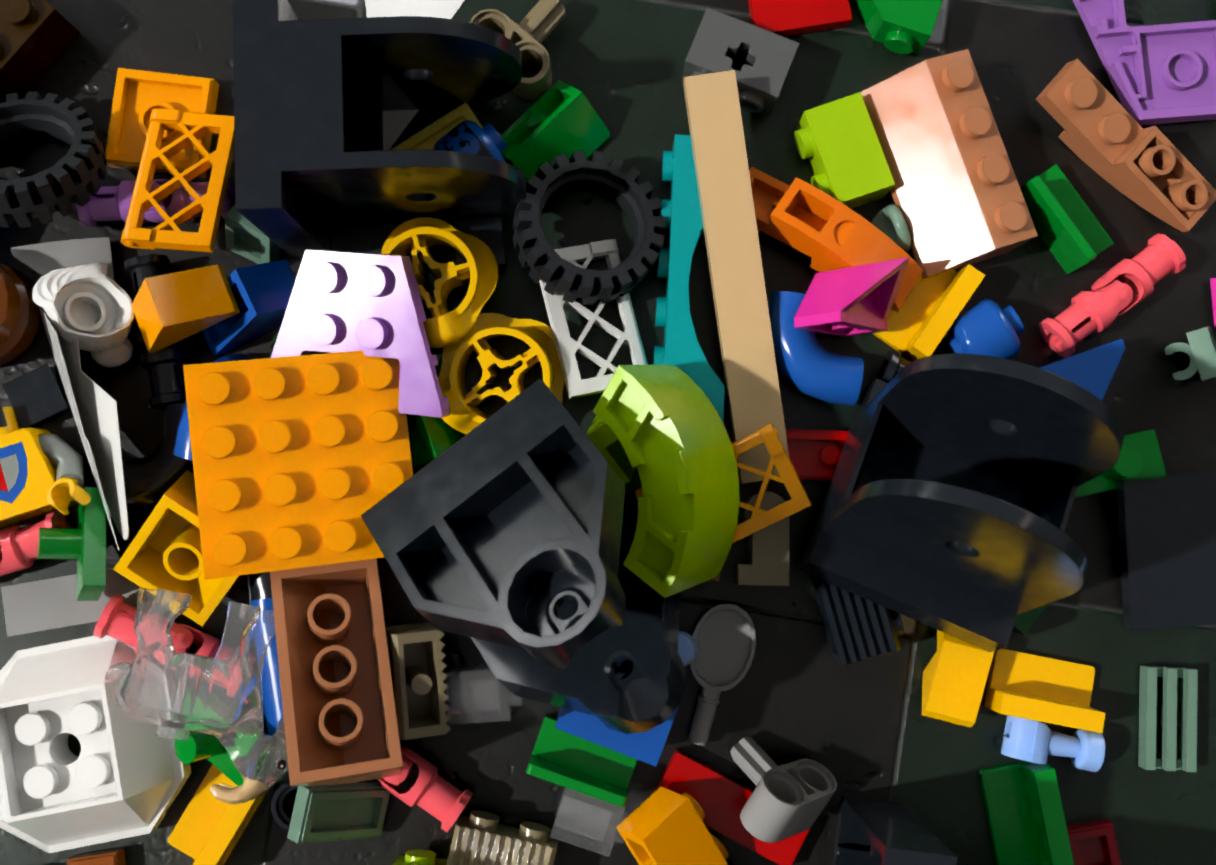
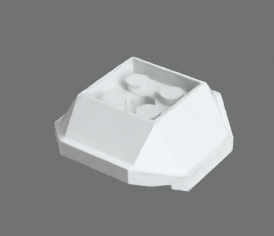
M107 635L103 638L89 636L16 651L0 670V828L47 853L150 834L156 830L165 817L166 811L192 773L190 763H182L175 752V739L179 733L184 732L175 671L162 665L158 660L146 659L135 654L134 647ZM70 734L76 736L80 742L81 752L79 756L74 755L68 747V737Z

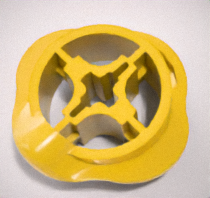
M419 217L402 223L388 236L380 253L404 256L412 254V267L421 300L426 302L427 308L431 311L432 318L423 322L430 348L447 347L462 340L473 329L479 313L494 293L498 282V265L491 249L480 239L455 229L449 223L437 218ZM438 245L449 247L461 254L467 262L460 265H455L453 261L448 263L435 262L428 248ZM424 262L438 278L434 281L435 290H433L436 302L422 286L426 282L425 274H427ZM470 278L469 288L462 303L455 310L448 312V294L456 287L462 286L463 280Z
M498 313L479 314L473 329L462 340L443 348L442 365L438 380L443 397L447 396L450 405V415L442 417L444 422L457 431L468 434L491 416L480 410L477 405L494 395L503 397L507 402H510L525 390L523 387L524 376L539 361L543 372V382L562 404L565 381L551 327L533 319L512 318ZM510 335L524 341L531 348L525 353L507 360L496 349H492L486 340L496 336ZM475 350L478 355L477 360L482 367V377L477 385L471 388L472 391L468 393L465 383V370L468 360ZM523 363L513 371L514 374L509 378L512 386L510 389L506 386L489 388L484 392L486 388L493 384V380L497 378L498 374L495 370L497 366L501 369H508Z

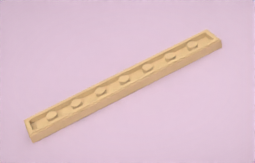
M735 70L684 77L683 87L733 440L736 442L772 423L777 428L779 438L789 456ZM763 443L740 454L738 462L767 471L771 456ZM774 467L772 474L780 476L776 467ZM738 468L739 482L742 484L764 480L763 476Z

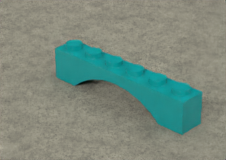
M675 134L672 151H663L662 181H671L670 199H661L662 209L660 216L665 217L664 229H669L668 248H661L658 253L657 278H666V297L656 298L655 327H664V345L654 346L653 365H674L686 373L702 389L723 422L725 386L710 367L699 345L690 314L688 283L691 262L698 240L704 232L690 135Z

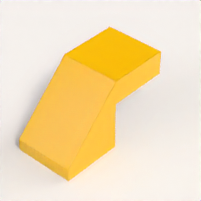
M937 630V651L924 669L922 676L921 715L972 728L976 722L994 651L988 652Z

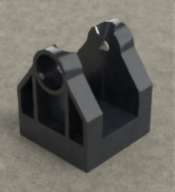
M541 378L361 515L413 607L439 630L471 637L495 678L514 695L594 715L609 729L625 734L647 732L664 723L679 706L685 690V667L678 653L681 592L664 598L623 565L634 540L638 508L625 492L624 483L610 463ZM624 660L632 661L633 670L631 674L624 679L615 678L614 670L616 666Z

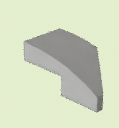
M109 237L52 241L11 248L13 259L20 265L26 266L39 277L56 269L104 262L108 264L107 276L114 280Z

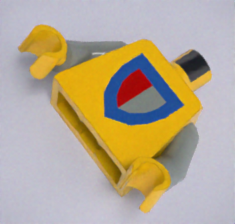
M0 407V529L56 510L66 516L69 514V506L78 503L82 506L87 505L91 501V496L83 489L84 468L82 455L58 435L51 434L48 430L31 427L19 429L13 407Z

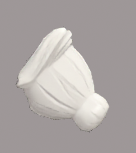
M96 262L52 270L40 277L32 288V300L44 309L55 331L64 340L73 344L78 339L79 349L89 351L93 360L103 367H118L130 360L133 345L127 336L131 331L134 319V312L131 307L132 300L123 288L107 276L108 264Z

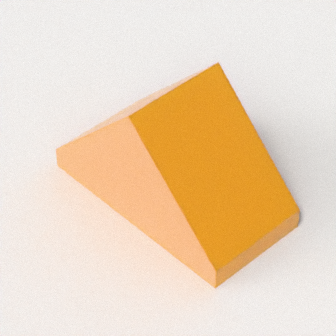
M218 264L145 278L131 305L145 345L150 353L160 351L240 313L224 268Z

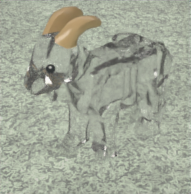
M140 587L134 622V632L138 642L136 658L133 663L121 662L111 666L105 674V680L113 682V695L117 706L123 709L134 721L158 725L155 736L189 741L191 731L215 735L225 747L235 767L244 778V783L236 787L222 783L214 784L210 787V793L217 800L228 804H240L255 799L282 780L289 772L283 715L279 720L276 732L273 735H264L262 671L267 649L272 638L276 635L274 611L261 609L262 607L229 601L222 641L214 658L176 652L170 630L174 620L190 605L192 595L163 589L152 590Z

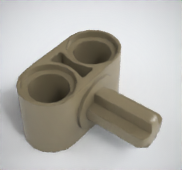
M539 0L519 24L497 9L481 10L469 22L494 30L514 42L522 54V67L534 64L541 68L540 73L535 77H522L519 84L511 90L523 100H537L551 88L552 72L550 58L547 50L541 43L566 15L567 11L559 0Z

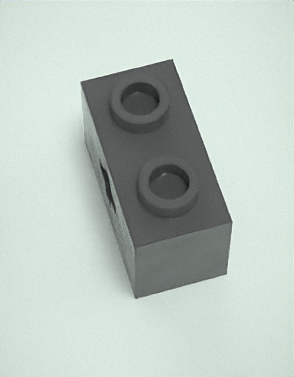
M707 7L686 57L682 79L688 76L734 70L731 67H733L735 62H742L744 65L741 70H735L740 108L753 113H760L763 110L772 114L800 43Z

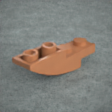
M1078 58L1066 63L1036 98L1042 107L1064 129L1058 137L1083 162L1115 189L1160 220L1181 232H1189L1215 202L1216 190L1156 125L1143 129Z

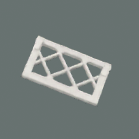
M616 239L554 249L562 259L582 269H586L591 260L603 258L606 260L608 269L615 268L621 264ZM542 279L539 281L569 399L604 392L617 369L611 362L622 343L628 346L633 365H648L629 293L623 297L618 295L615 298L624 329L622 332L598 316L606 303L602 304V301H600L593 313L577 301L571 303L562 300L564 293L559 290L554 295H551L544 290L546 282ZM564 304L589 320L577 340L570 337L563 309ZM593 323L618 339L606 360L581 344ZM576 351L601 367L596 377L581 380L575 356Z

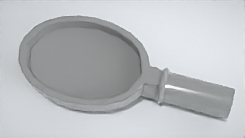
M720 604L711 608L703 615L692 635L697 644V654L693 662L690 663L695 679L701 685L700 694L697 695L698 701L687 741L700 746L707 745L717 705L720 704L721 691H727L735 687L744 678L751 667L755 655L756 631L753 621L745 610L735 604Z

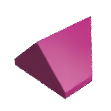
M910 257L816 273L794 316V328L841 337L888 331L887 320Z

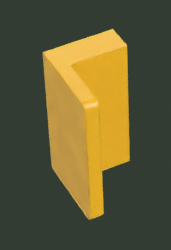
M968 264L958 272L951 270L925 279L921 276L900 311L897 313L891 309L887 320L888 331L872 334L895 350L900 351L901 354L911 361L931 356L985 277V274Z
M1003 648L994 651L985 707L999 714L1102 734L1106 715L1105 712L1090 707L1095 677V668L1093 666Z
M212 764L168 837V843L193 858L195 861L192 865H224L269 789L255 799L245 803L228 804L219 801L210 793L212 785H218L219 783L232 787L237 785Z

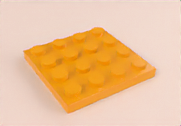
M361 350L183 365L204 580L384 558L382 551L361 515L413 476L407 414L398 413L400 362L398 359L365 356Z

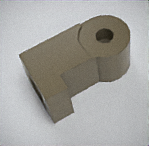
M766 491L761 508L770 510L784 503L785 500L776 493ZM759 493L748 497L745 503L755 506ZM741 509L742 523L751 518L753 511ZM790 516L748 536L747 563H734L733 583L737 585L789 586Z

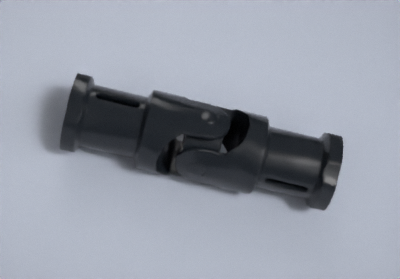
M149 254L136 256L124 262L125 271L130 273L132 277L135 297L145 278L167 274V269L171 267L170 258L167 255ZM134 315L136 335L141 348L139 351L142 368L148 369L153 398L148 400L149 408L152 410H163L164 405L184 403L186 391L183 365L188 362L185 342L181 340L155 353L148 352Z

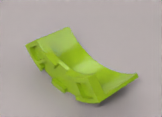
M618 365L593 412L610 427L619 439L632 468L637 467L641 480L643 496L638 497L636 531L630 551L623 565L666 598L715 578L722 569L732 546L738 522L740 494L737 462L732 443L715 407L702 389L686 373L674 365Z

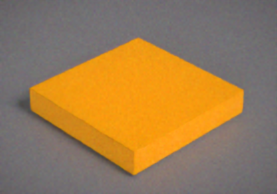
M118 68L105 149L107 165L113 168L139 170L153 109H172L188 113L215 114L219 91L217 81L212 78ZM164 130L160 150L184 134L181 131ZM207 133L198 139L208 153H210L212 133ZM191 144L168 160L179 173H182L204 157ZM163 163L155 169L156 173L171 174ZM207 170L197 177L206 178Z

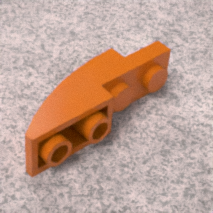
M751 167L749 170L757 230L812 257L810 268L818 272L910 257L891 238L868 220L811 184L796 177L792 184L788 185L754 167ZM911 257L909 258L892 306V310L897 313L923 273V269Z

